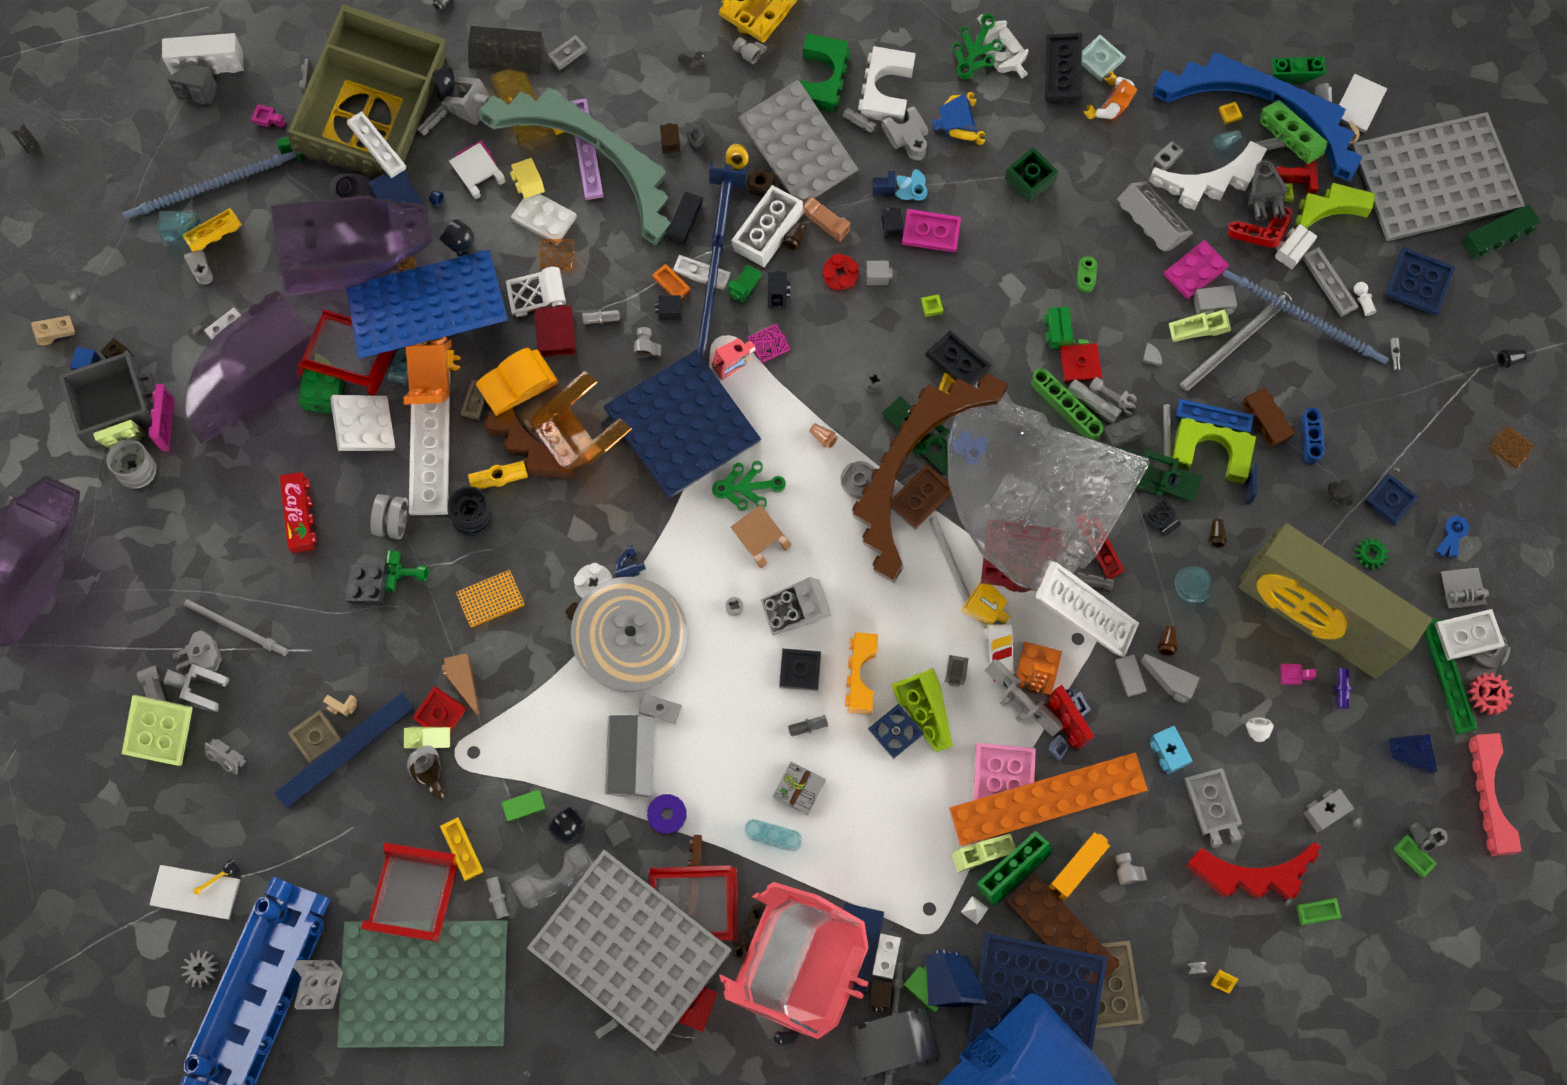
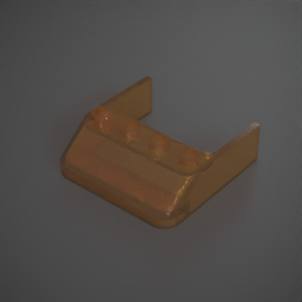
M586 371L537 411L531 420L532 426L552 455L565 469L594 462L632 430L628 424L619 418L594 440L591 438L571 409L572 404L597 383L596 379Z

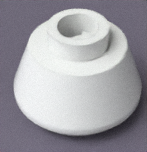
M1252 718L1246 723L1249 736L1257 742H1263L1269 738L1274 728L1272 722L1266 718Z

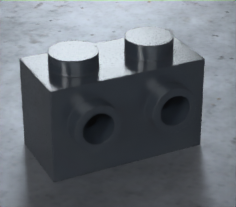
M768 272V308H786V298H790V279H787V272Z

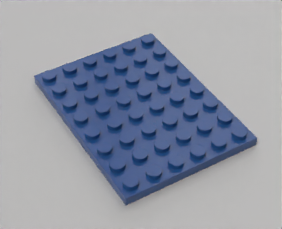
M490 250L462 255L458 258L443 260L438 263L427 264L419 268L407 269L403 272L392 273L387 276L372 278L346 286L359 359L508 320Z

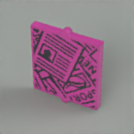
M777 324L748 336V340L755 346L754 353L757 354L761 363L790 350L785 340V335H782Z

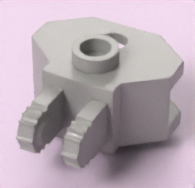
M203 631L193 633L189 645H186L185 649L173 654V659L176 660L187 656L189 659L176 665L178 671L191 668V665L195 664L215 672L218 670L222 660L217 642Z

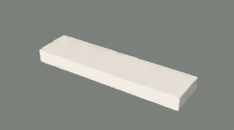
M362 111L347 120L348 126L390 178L406 169L403 161Z

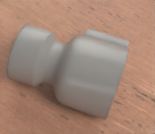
M739 37L733 45V50L738 53L741 52L743 59L750 64H754L761 54L765 53L767 47L758 41L754 44H747L746 40Z
M640 327L637 329L638 339L634 343V355L637 357H661L662 346L649 340L652 335L650 328Z
M1130 853L1115 856L1116 864L1119 865L1117 876L1120 885L1147 880L1144 867L1131 865Z

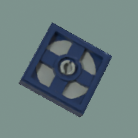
M899 704L868 728L869 732L893 760L924 735Z

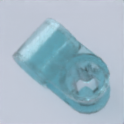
M401 348L396 352L388 373V382L402 383L403 386L407 387L409 384L407 361H401L406 356V348Z

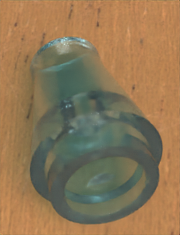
M1238 130L1218 133L1214 137V145L1218 150H1226L1237 141H1240L1242 135Z

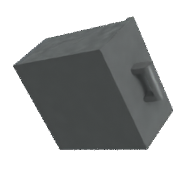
M128 350L124 351L123 354L58 375L76 435L88 448L101 444L95 440L93 433L132 420L143 429L152 426L151 409L153 407L150 397H152L153 391H156L152 373H141L138 363ZM149 379L152 390L147 392L144 380Z

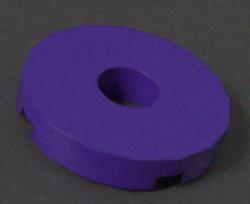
M662 794L655 797L650 803L647 810V819L650 826L656 832L672 834L684 826L687 819V810L683 801L677 796ZM670 809L673 812L670 819H663L661 816L663 810Z

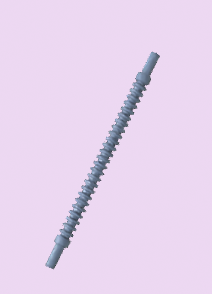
M295 151L280 156L276 154L272 156L273 158L268 157V160L263 159V162L258 161V164L253 163V166L249 164L247 168L243 166V169L238 168V171L228 172V175L224 173L222 177L219 175V178L214 177V180L208 179V182L203 181V184L199 182L198 186L194 184V187L191 188L189 186V189L184 188L183 191L179 190L178 193L174 191L173 195L169 193L167 197L164 195V198L159 197L158 200L154 199L153 202L141 203L139 207L122 212L125 219L141 213L148 214L150 210L160 209V206L164 208V205L167 204L169 206V203L174 204V201L180 202L179 200H185V197L189 199L190 195L194 197L196 193L199 195V192L204 193L205 190L209 191L210 188L214 190L215 186L219 188V185L224 186V183L229 184V181L234 182L235 179L239 180L240 177L244 179V176L249 177V174L254 175V172L259 173V170L263 172L265 168L268 170L269 167L274 168V165L280 166L282 162L297 156Z

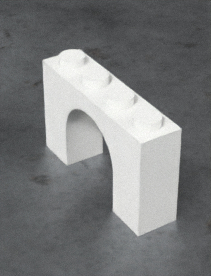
M873 47V52L869 53L867 60L870 67L865 70L864 79H867V83L862 86L861 94L864 95V99H860L858 110H861L862 116L879 121L891 117L894 122L903 124L907 100L887 97L877 90L875 83L885 75L912 78L916 53Z

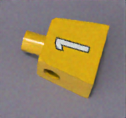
M980 582L960 610L962 613L986 625L994 623L995 620L1005 624L1010 618V615L1002 610L1007 600L993 585Z

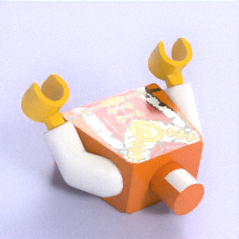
M1112 71L1108 72L1111 77L1104 79L1114 88L1100 109L1095 110L1093 105L1086 107L1088 109L1084 111L1088 119H1093L1096 116L1097 118H1108L1113 122L1127 108L1137 92L1134 83L1126 78H1117Z

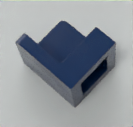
M888 171L887 178H873V195L894 196L895 171Z

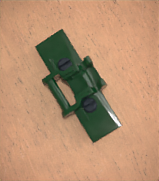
M1116 446L1107 470L1136 481L1137 489L1154 493L1159 497H1162L1164 491L1193 502L1203 476L1178 468L1179 458L1176 457L1174 459L1151 451L1148 447H1146L1144 455ZM1147 457L1171 465L1170 471H1164L1147 464Z

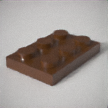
M926 464L891 499V508L916 530L954 492L955 488Z

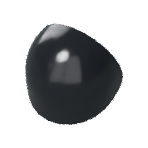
M442 68L433 72V78L436 82L434 91L439 99H444L453 92L455 87L453 70L451 68Z
M570 806L562 810L552 820L548 831L557 841L570 844L582 837L585 831V822L579 812Z

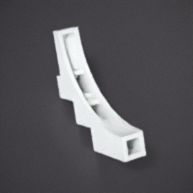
M1250 141L1244 152L1233 162L1218 170L1198 175L1176 174L1155 167L1149 182L1156 187L1168 190L1173 195L1181 196L1178 203L1182 204L1185 208L1195 210L1203 193L1212 199L1220 201L1228 184L1233 185L1236 189L1246 191L1254 175L1256 165L1262 160L1267 148Z

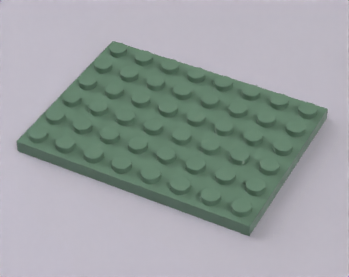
M432 921L377 923L430 931ZM444 921L438 943L366 931L361 929L362 922H344L343 974L340 987L337 1048L504 1046L508 921Z

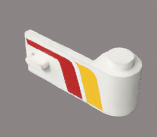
M988 624L987 628L983 629V637L989 644V665L994 659L999 660L1013 673L1012 625ZM990 676V684H991V683H997V682Z

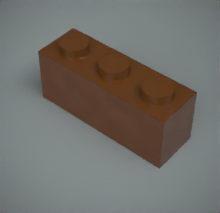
M1265 387L1246 396L1241 403L1248 414L1254 415L1253 422L1271 450L1291 440L1295 434L1293 426L1286 421L1282 409L1277 407L1273 395Z

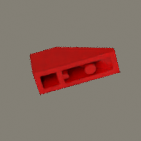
M1092 518L1078 526L1082 537L1106 578L1111 579L1125 571L1097 519Z

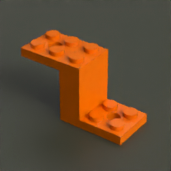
M445 336L406 346L409 392L403 397L404 405L443 403L450 396L447 350L452 347V339H446Z

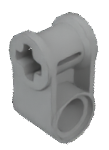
M203 250L185 254L184 258L197 282L201 285L211 283L213 274Z

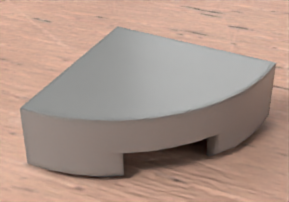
M1147 343L1142 362L1160 367L1162 357L1156 347Z

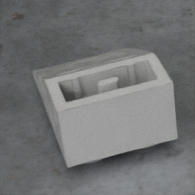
M812 577L761 599L773 636L815 623L832 615L820 580Z

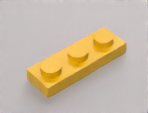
M459 817L441 825L440 828L451 852L456 855L455 860L464 880L467 881L483 873L484 871Z

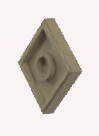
M321 710L287 733L309 764L342 739Z

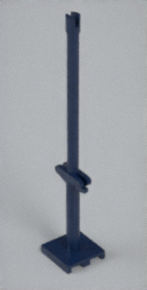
M711 162L709 184L721 185L714 234L712 236V254L697 351L704 360L720 256L723 253L731 188L745 189L747 174L746 167H743V171L732 170V165H725V168L722 169L715 168L714 163Z

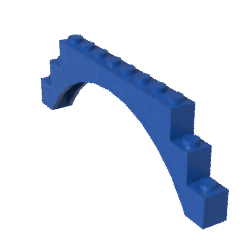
M1214 52L1206 68L1198 63L1189 61L1181 76L1163 70L1155 84L1152 96L1168 103L1190 94L1207 91L1246 93L1273 103L1280 100L1327 141L1325 152L1333 175L1347 182L1352 180L1363 157L1354 151L1347 150L1355 132L1339 126L1346 111L1345 108L1322 97L1308 93L1306 90L1292 86L1290 83L1262 73L1255 68L1248 67L1239 61L1232 60L1223 54Z

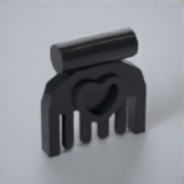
M1166 499L1159 503L1164 511L1157 505L1155 508L1158 513L1153 508L1151 509L1156 519L1149 511L1147 514H1143V518L1155 530H1160L1164 537L1181 525L1180 520L1175 519V510Z

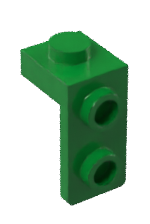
M746 265L736 282L731 280L728 284V295L744 303L761 278L762 272Z

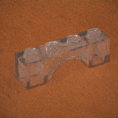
M582 843L564 852L563 868L554 878L538 880L527 874L512 883L511 886L524 908L527 906L532 908L539 903V899L546 896L548 898L557 893L556 889L562 885L564 887L571 885L575 882L574 878L579 875L583 877L593 862Z

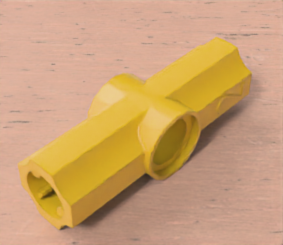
M524 461L504 466L494 465L488 470L468 474L471 487L484 489L492 486L502 487L508 482L528 478ZM497 473L503 474L499 479H495L494 475Z

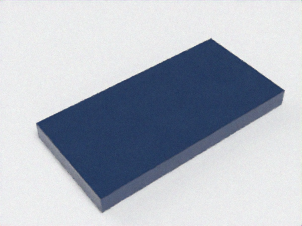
M845 903L843 910L864 921L869 947L857 978L867 981L868 985L863 987L854 983L852 990L868 993L884 911Z

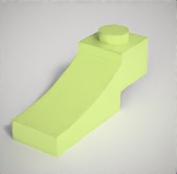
M1225 310L1208 315L1201 313L1169 323L1174 342L1200 336H1216L1231 331L1228 314Z
M1006 834L958 849L951 853V856L959 873L1007 857L1016 847L1011 834Z

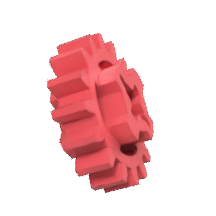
M1493 672L1488 674V676L1486 673H1483L1480 677L1477 676L1474 679L1475 682L1469 685L1473 688L1468 691V694L1473 696L1469 701H1475L1473 707L1477 708L1479 706L1480 713L1486 710L1489 716L1493 712L1495 715H1498L1501 711L1507 710V706L1512 703L1509 700L1513 697V694L1509 693L1512 687L1505 685L1508 680L1502 681V675L1494 677ZM1494 690L1492 695L1487 698L1489 693Z

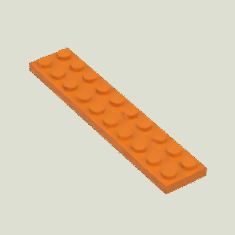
M1135 752L952 806L948 809L959 845L964 846L1148 791Z

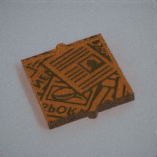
M1506 426L1503 432L1496 436V441L1490 447V450L1517 469L1523 460L1528 458L1529 452L1535 445L1509 426Z

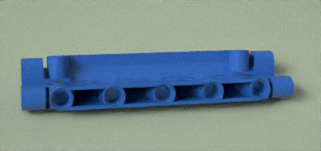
M272 876L264 893L266 897H261L256 901L184 1062V1070L187 1074L183 1075L179 1085L256 1084L302 978L294 969L295 961L310 960L324 926L323 920L319 917L324 916L331 900L330 898ZM282 910H284V916L282 918H279ZM214 1067L216 1068L215 1073L213 1074V1076H211L210 1072Z

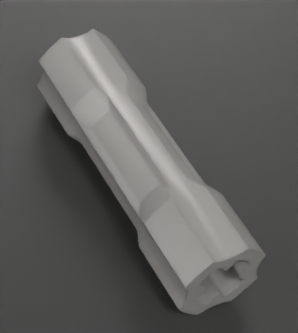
M1076 379L1067 389L1079 402L1098 413L1101 418L1110 424L1116 421L1122 411L1090 391Z

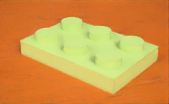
M132 420L93 433L95 440L108 448L122 440L132 439L140 441L141 437L146 436L144 429Z

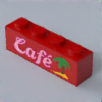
M303 472L280 475L287 548L291 553L314 550V543H317L315 531H312V525L315 524L313 513L310 514V507L313 506L311 496H308V489H310L309 478H306Z

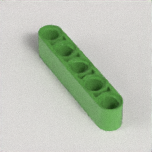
M1039 368L1035 370L1031 379L1033 389L1087 441L1096 442L1103 432L1102 423L1046 369ZM1041 377L1044 379V382H1040L1036 378ZM1055 390L1058 394L1053 395L1049 391ZM1063 403H1068L1071 407L1067 408ZM1076 416H1082L1084 420L1080 421ZM1089 429H1095L1098 433L1093 434Z

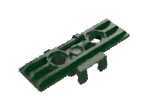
M900 396L882 412V415L901 432L899 428L902 422L909 418V411L912 406ZM940 424L935 427L940 434L936 436L933 433L931 435L928 433L916 444L912 452L917 457L923 454L945 476L962 461V457L957 455L953 451L952 446L944 439L950 430L948 428L945 429ZM932 445H938L941 451L939 453H933L931 452L930 447Z

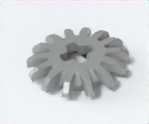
M198 950L197 957L193 953L190 954L191 961L186 958L184 959L188 966H181V969L187 970V972L182 974V977L188 976L185 982L188 984L192 980V987H195L196 983H198L199 988H203L202 982L210 985L208 979L212 978L215 980L216 978L212 973L218 972L219 969L213 968L214 965L218 964V961L212 962L211 960L215 956L211 955L208 958V951H205L203 956H201V950ZM199 963H202V967H205V971H202L200 975H197V971H194V967H198Z

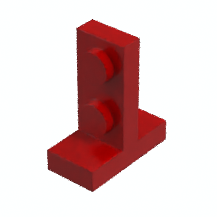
M1317 159L1309 164L1305 163V169L1303 167L1286 168L1283 166L1275 168L1284 183L1306 184V195L1308 193L1316 194L1318 190Z

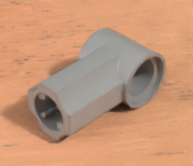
M155 665L138 671L137 678L144 689L146 697L167 701L161 684L163 681L158 666Z

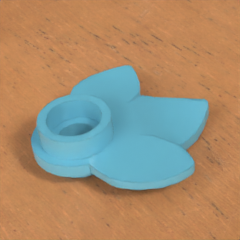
M917 169L913 171L911 178L897 176V185L900 189L895 193L896 196L902 200H924L928 193L925 186V176Z

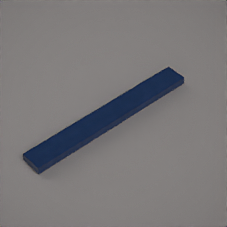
M401 691L274 791V794L288 808L411 711L414 706Z

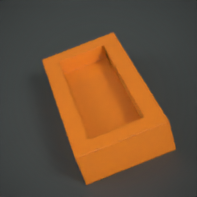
M664 264L652 274V278L669 295H681L682 299L691 291L690 287L667 264Z

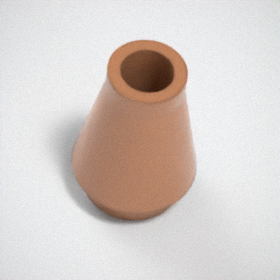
M816 423L809 430L824 448L830 449L837 442L838 436L835 435L834 431L819 426Z

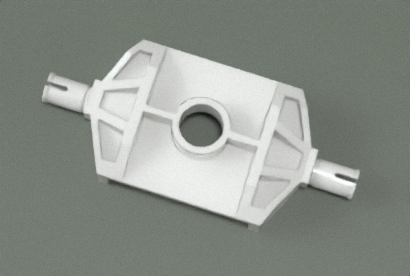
M981 14V16L979 15V16L977 17V20L980 22V24H981V17L983 16V14ZM1006 20L996 21L995 26L989 29L981 47L992 43L994 39L1001 40L1003 47L1006 49L1005 52L992 50L985 53V55L994 57V67L998 72L1017 71L1020 77L1024 78L1028 73L1022 67V63L1025 61L1029 50H1024L1007 28ZM1000 43L994 44L996 48L1000 46Z

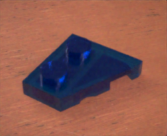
M1430 734L1389 739L1393 759L1407 762L1414 767L1427 769L1431 773L1437 772Z

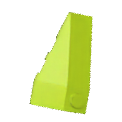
M934 668L891 684L898 703L902 708H906L911 715L910 718L921 728L924 733L923 736L934 751L938 752L952 747L953 744L941 685Z

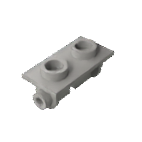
M212 739L209 744L206 742V756L211 761L221 764L227 772L237 775L238 766L242 767L246 762L244 756L233 749L227 754L229 746L219 739Z

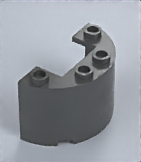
M927 1008L891 1015L848 1029L861 1079L866 1078L867 1081L878 1079V1074L887 1071L888 1075L900 1072L899 1068L907 1066L908 1069L920 1066L919 1062L926 1061V1065L939 1062L938 1057H940Z

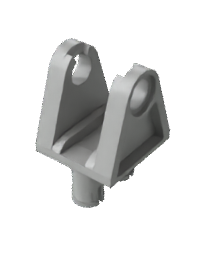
M459 77L455 84L466 95L463 98L446 96L441 104L449 112L477 125L480 121V109L491 96L480 79Z
M195 664L191 665L189 673L186 675L168 669L163 684L180 689L179 703L214 713L218 712V703L190 693L191 689L188 686L190 681L194 682L195 679L225 687L230 680L228 677Z

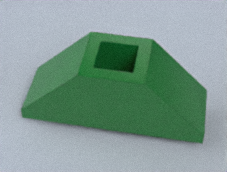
M1325 57L1271 58L1273 76L1290 84H1304L1327 73Z

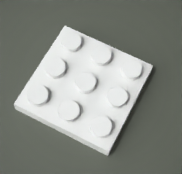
M331 396L338 451H393L395 449L387 396Z

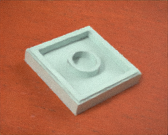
M1101 35L1082 50V66L1099 81L1104 80L1109 75L1108 72L1115 70L1126 58Z

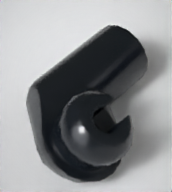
M791 1029L788 1032L777 1031L773 1038L779 1045H788L794 1043L800 1033Z

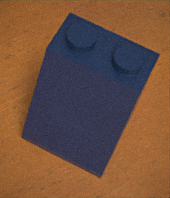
M402 171L393 178H390L385 173L368 182L374 199L396 233L406 230L410 225L420 222L428 216L423 202L405 171Z
M935 950L934 954L926 955L928 1006L960 1008L987 1004L968 956L959 955V952H946V950Z

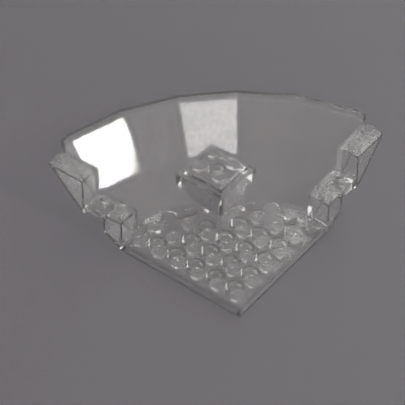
M977 381L976 384L973 385V387H975V388L978 389V387H977L978 381ZM1007 391L998 405L975 408L955 415L947 439L948 482L960 521L986 560L1018 586L1026 589L1031 588L1038 591L1051 561L1057 562L1074 574L1077 567L1084 569L1096 557L1150 464L1148 458L1050 426L1044 413L1012 403ZM1014 495H1018L1016 499H1011Z

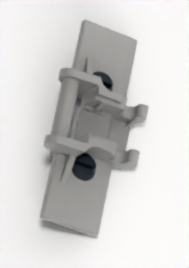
M994 659L985 669L1005 690L1003 693L1005 698L1000 704L1004 707L1014 700L1022 708L1015 718L1018 722L1024 717L1030 718L1032 716L1052 737L1063 727L1062 721L1048 709L1042 700L1035 702L1021 690V679L1011 673L999 660Z

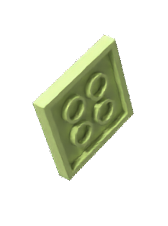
M133 695L122 754L177 766L182 765L193 707Z

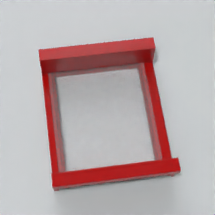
M323 309L322 316L304 355L298 363L299 369L297 374L303 376V370L308 369L366 386L368 395L376 396L396 349L359 359L351 317Z
M384 843L383 852L386 858L369 920H363L361 929L438 943L458 868L455 861L456 855Z
M731 865L650 868V871H648V884L717 939L729 940L730 942L738 941L737 868H732Z

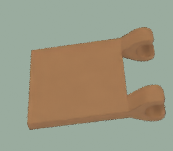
M762 505L730 527L760 568L767 564L766 559L760 552L778 540L784 550H788L792 545Z

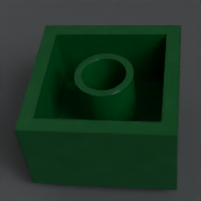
M1033 147L1007 168L1005 179L1030 203L1056 181L1058 171Z

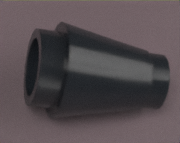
M1502 350L1497 354L1499 366L1505 368L1527 359L1525 350Z

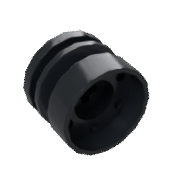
M466 486L452 493L447 507L456 530L468 536L484 532L491 523L492 514L487 497L483 491L476 487Z

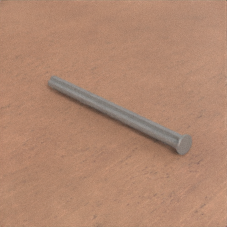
M1282 291L1279 296L1281 300L1286 299L1285 302H1290L1291 304V296ZM1272 303L1184 379L1180 383L1182 390L1189 391L1278 313L1281 310L1278 309L1279 306L1274 307Z

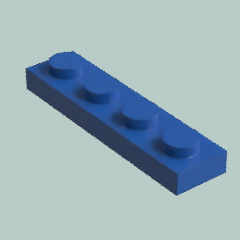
M1180 399L1175 419L1191 418L1199 423H1211L1215 427H1227L1235 432L1251 433L1254 415Z

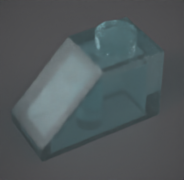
M159 211L157 232L166 241L181 240L183 238L182 234L201 224V219L197 212Z

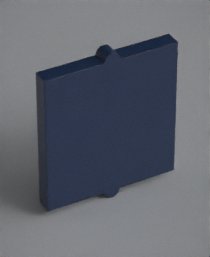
M1254 463L1249 469L1246 484V504L1248 505L1254 501L1257 495L1258 463Z

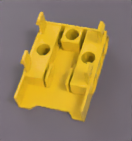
M722 0L723 5L719 10V16L735 25L740 33L749 34L764 43L797 0Z

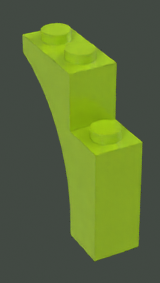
M1332 183L1331 187L1325 190L1324 197L1308 193L1305 199H1301L1298 208L1301 210V213L1297 215L1295 225L1297 227L1302 225L1308 229L1316 221L1336 214H1353L1367 218L1373 208L1375 193Z

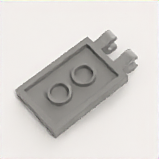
M1223 768L1184 778L1202 835H1209L1212 849L1222 845V840L1218 833L1220 831L1228 830L1231 844L1239 842L1241 835L1237 827L1241 826L1242 822Z

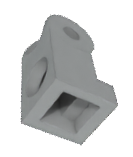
M1173 141L1170 142L1153 158L1149 168L1154 170L1156 167L1167 171L1179 159L1184 150Z

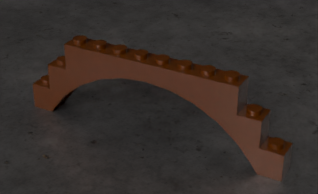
M989 373L986 374L985 378H980L977 384L978 389L960 379H957L956 383L952 382L947 391L949 394L928 384L926 389L923 388L918 396L920 399L917 405L913 404L909 411L910 416L908 420L902 422L899 428L901 432L898 437L895 436L890 443L891 449L882 456L881 466L872 473L870 485L864 487L860 502L856 501L852 508L853 517L871 527L870 529L867 528L862 536L864 539L863 544L881 554V556L875 558L872 564L874 566V573L892 583H895L904 568L893 540L890 522L893 490L904 461L916 444L933 428L944 421L971 409L998 405L1008 389V383Z

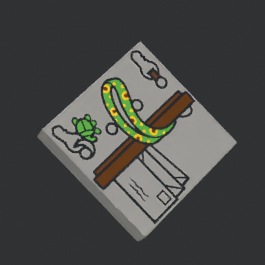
M791 761L773 794V798L808 815L826 779Z

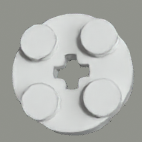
M598 563L584 566L574 578L575 590L578 596L583 599L594 588V586H589L591 580H598L597 584L599 585L613 579L607 568Z

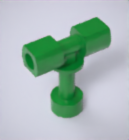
M388 550L385 564L389 566L385 591H395L397 579H401L402 576H417V580L427 581L429 576L428 566L419 565L417 569L403 568L402 564H400L401 554L398 551Z

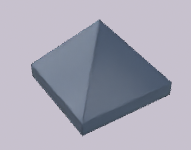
M1059 734L1049 744V751L1057 761H1060L1070 745Z

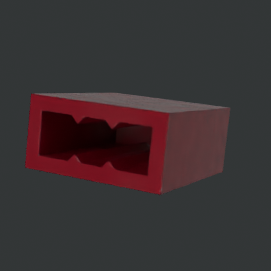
M559 305L554 308L540 307L539 309H534L537 349L542 357L577 354L572 306Z

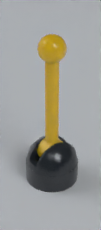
M231 858L223 864V871L202 886L195 887L193 893L199 895L201 890L223 875L233 876L239 873L240 870Z

